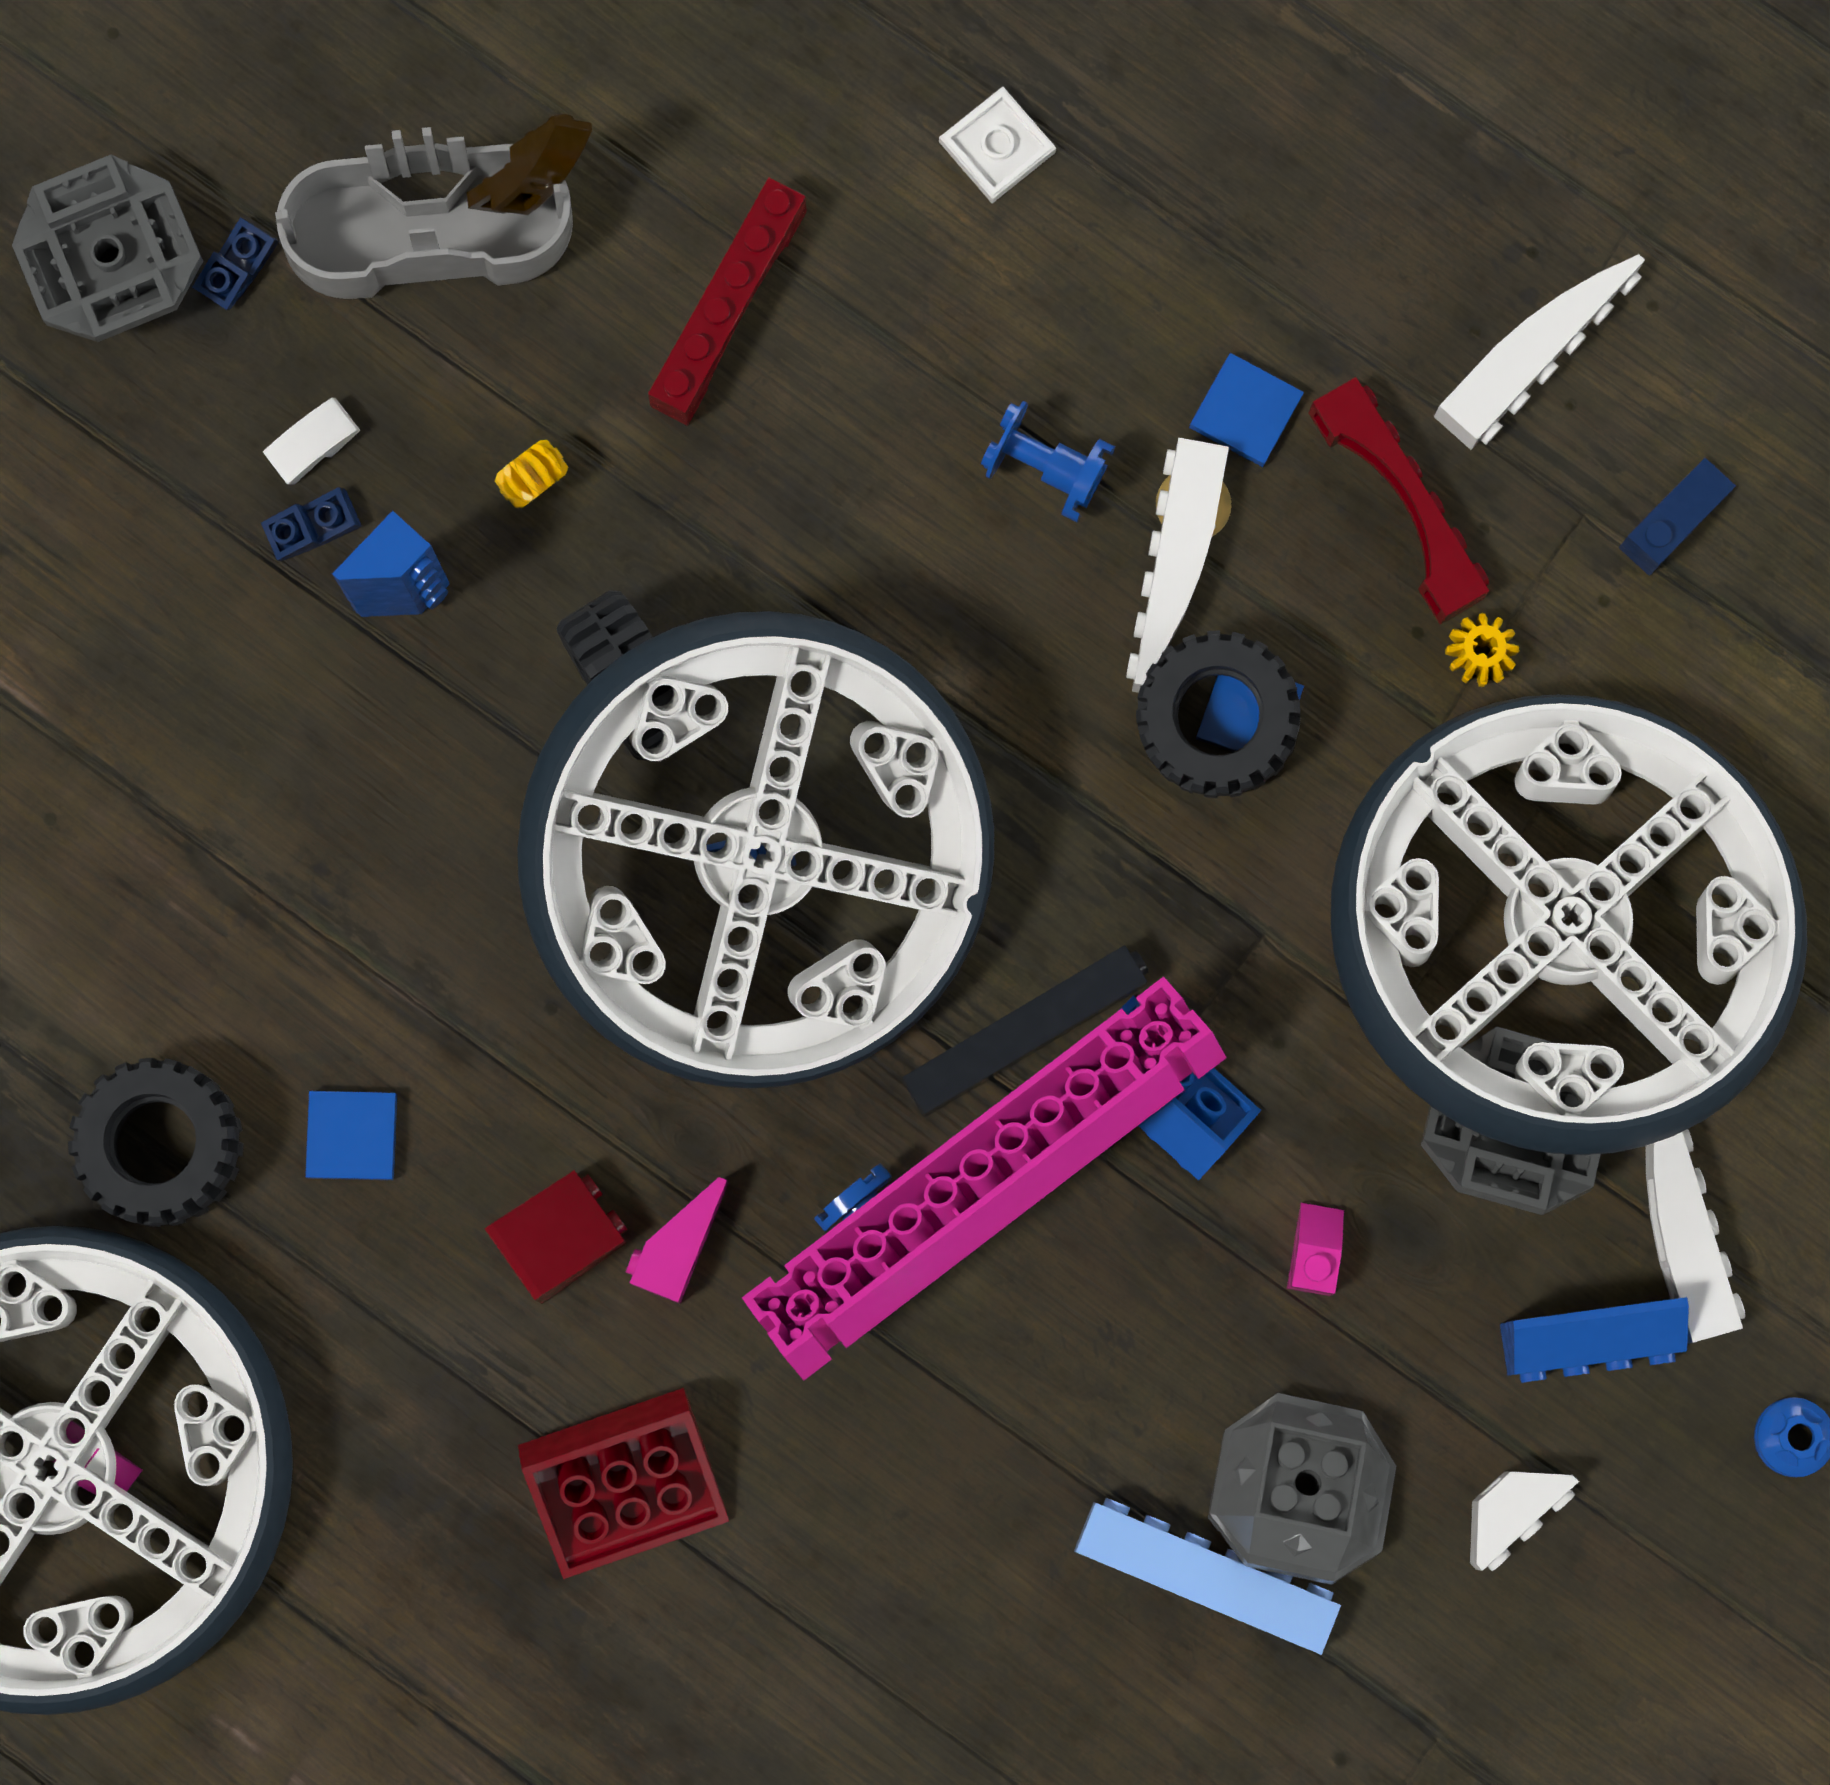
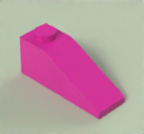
M718 1177L645 1243L642 1251L635 1248L626 1273L632 1275L630 1284L681 1304L729 1184L726 1179Z

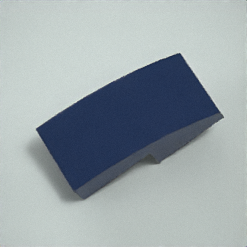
M240 217L220 252L212 253L192 288L226 310H230L256 278L279 241Z
M337 487L304 506L295 504L261 522L277 561H283L308 552L362 527L346 489Z

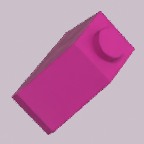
M1300 1203L1287 1289L1326 1296L1335 1294L1342 1254L1344 1210Z

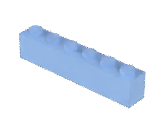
M1106 1498L1103 1505L1093 1502L1074 1552L1322 1655L1341 1607L1340 1604L1331 1601L1333 1592L1309 1583L1307 1590L1290 1584L1293 1576L1270 1571L1263 1573L1247 1567L1233 1550L1227 1549L1225 1556L1209 1550L1211 1541L1190 1532L1186 1533L1184 1539L1168 1533L1171 1525L1149 1515H1146L1144 1522L1127 1516L1130 1507Z

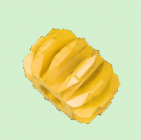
M540 440L500 470L496 475L495 482L507 501L509 500L515 508H523L565 476L568 466L556 447L554 448L548 440Z
M1484 613L1478 615L1476 625L1471 619L1466 617L1460 623L1462 630L1452 629L1449 637L1456 644L1448 645L1445 649V654L1458 657L1450 664L1449 668L1451 671H1457L1463 667L1466 670L1461 679L1463 682L1468 683L1474 674L1477 675L1478 686L1484 687L1488 682V675L1493 681L1499 683L1504 679L1502 670L1512 671L1516 664L1510 656L1517 655L1519 646L1506 643L1513 638L1515 632L1513 629H1508L1501 633L1498 630L1503 623L1501 618L1497 617L1490 626ZM1477 645L1480 647L1487 645L1491 651L1487 656L1484 653L1477 655L1474 649Z

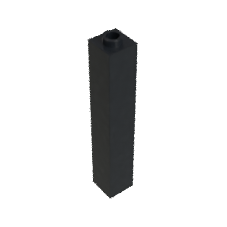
M1124 945L903 1076L902 1082L925 1118L1145 987L1147 980L1144 975L1149 973L1148 968L1136 950L1130 953Z

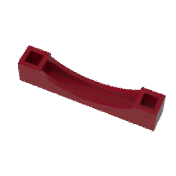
M768 177L648 392L652 408L686 426L689 425L708 390L707 387L745 310L780 253L789 245L807 212L806 196Z
M1355 377L1313 401L1308 413L1330 448L1339 444L1363 458L1387 480L1404 503L1417 530L1424 556L1425 580H1423L1418 590L1441 625L1482 601L1489 592L1486 586L1489 584V579L1481 565L1477 562L1472 564L1464 551L1467 548V544L1460 531L1456 527L1450 528L1442 514L1445 513L1439 497L1433 491L1428 493L1420 480L1423 477L1422 471L1412 456L1406 457L1399 447L1400 436L1394 425L1389 420L1384 422L1376 410L1378 401L1373 391L1367 385L1362 387Z

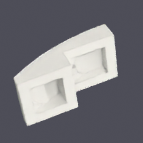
M330 398L284 432L263 453L285 482L295 485L324 457L335 455L360 429L338 400Z

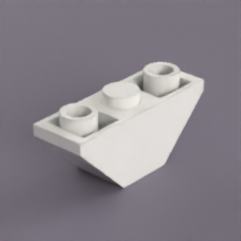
M1503 1472L1472 1501L1470 1564L1480 1571H1483L1486 1567L1491 1571L1499 1567L1511 1555L1507 1548L1519 1537L1523 1541L1529 1539L1543 1525L1539 1520L1543 1514L1551 1507L1557 1512L1575 1496L1571 1489L1579 1481L1573 1475Z

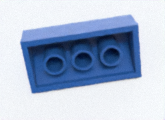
M394 511L332 573L354 611L361 617L422 614L427 607L432 610L444 600L448 594L446 587L450 584L432 546Z
M1133 995L1121 1008L1128 1015L1138 1008L1140 1004ZM1215 1068L1199 1079L1192 1072L1180 1081L1185 1089L1138 1125L1151 1140L1159 1144L1182 1168L1189 1171L1197 1180L1202 1178L1261 1111L1260 1108Z
M1688 1298L1500 1324L1507 1375L1520 1374V1381L1523 1383L1547 1379V1370L1561 1368L1563 1369L1564 1377L1590 1374L1589 1365L1606 1363L1607 1371L1633 1368L1632 1359L1648 1357L1650 1365L1676 1362L1675 1353L1687 1351Z

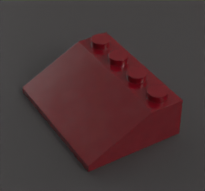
M684 1388L518 1445L522 1472L563 1579L729 1522L727 1511Z

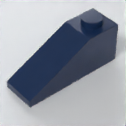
M1704 458L1627 536L1619 546V549L1650 576L1736 485L1709 460Z

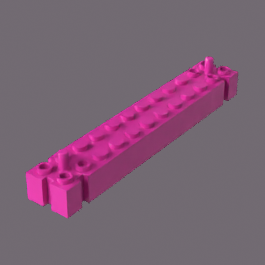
M1164 976L1136 997L1140 1004L1138 1008L1128 1015L1121 1008L784 1266L789 1272L777 1283L771 1277H768L742 1297L758 1322L768 1332L767 1334L803 1381L832 1360L827 1353L829 1349L840 1341L846 1348L1179 1095L1185 1090L1180 1081L1192 1072L1199 1079L1227 1058L1213 1032L1193 1009L1189 1010L1183 998Z

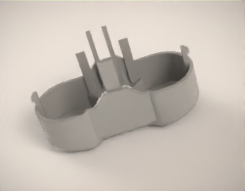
M431 127L422 128L425 145L404 146L401 131L395 130L392 131L394 148L384 152L382 144L366 145L367 157L325 161L299 173L286 187L279 201L277 212H275L277 231L287 260L295 274L313 290L334 298H372L385 285L484 276L497 286L521 283L532 280L552 268L562 257L569 244L573 227V215L567 183L564 180L562 184H553L554 193L528 216L507 212L501 214L468 209L467 192L482 183L484 178L494 175L503 169L505 164L511 162L509 147L513 144L466 148L464 136L446 138L447 145L435 144ZM440 171L464 175L446 198L403 202L381 184L401 174L403 178L411 177L412 173L432 172V175L440 174Z

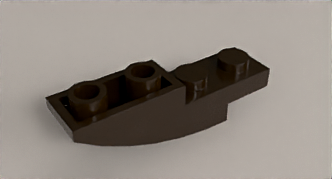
M559 114L551 116L546 123L536 130L527 132L524 138L509 147L511 162L505 164L504 168L494 175L484 178L482 183L467 192L468 209L501 214L507 212L528 216L554 193L553 184H562L570 173L592 132L591 123L574 120L571 115Z

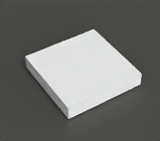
M1001 87L939 137V143L991 203H994L1056 153V147L1004 87Z

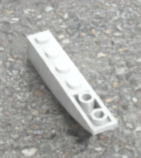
M1638 254L1603 270L1562 293L1528 317L1500 341L1441 403L1434 418L1470 450L1480 440L1487 445L1503 427L1498 422L1508 410L1515 415L1531 397L1526 392L1536 380L1543 385L1559 367L1554 361L1560 354L1565 351L1571 355L1587 337L1582 331L1588 324L1593 321L1598 326L1613 310L1615 306L1610 301L1620 291L1626 296L1642 278L1638 270L1645 259Z
M1179 438L1176 450L1167 449L1163 474L1171 476L1168 491L1160 490L1156 515L1163 516L1161 532L1155 530L1152 532L1148 555L1156 557L1153 572L1145 571L1141 596L1149 597L1146 613L1138 612L1133 636L1141 638L1139 654L1130 653L1126 678L1134 679L1132 692L1139 693L1140 686H1143L1146 680L1148 669L1152 663L1156 664L1162 657L1161 653L1169 647L1186 613L1200 578L1215 527L1228 446Z
M1686 1129L1675 1136L1646 1146V1181L1650 1219L1660 1266L1670 1298H1688V1343H1694L1743 1329L1740 1319L1745 1318V1310L1740 1296L1737 1293L1732 1294L1727 1278L1732 1276L1731 1264L1727 1254L1724 1251L1719 1252L1715 1235L1719 1234L1718 1222L1714 1212L1711 1209L1706 1210L1702 1194L1706 1193V1184L1699 1168L1694 1169L1689 1155V1152L1693 1151V1142L1689 1130Z

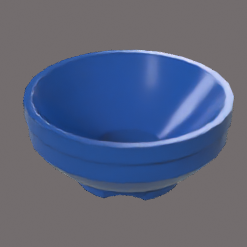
M1792 1397L1773 1402L1764 1409L1755 1425L1754 1442L1759 1457L1767 1467L1783 1476L1804 1477L1817 1472L1830 1459V1418L1818 1405L1806 1399ZM1796 1424L1807 1426L1812 1433V1442L1803 1451L1794 1449L1788 1441L1789 1430Z

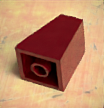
M575 1170L484 1228L533 1299L541 1304L548 1301L627 1244L622 1234L628 1229L614 1209L605 1213L596 1199L603 1194L589 1174L581 1178Z

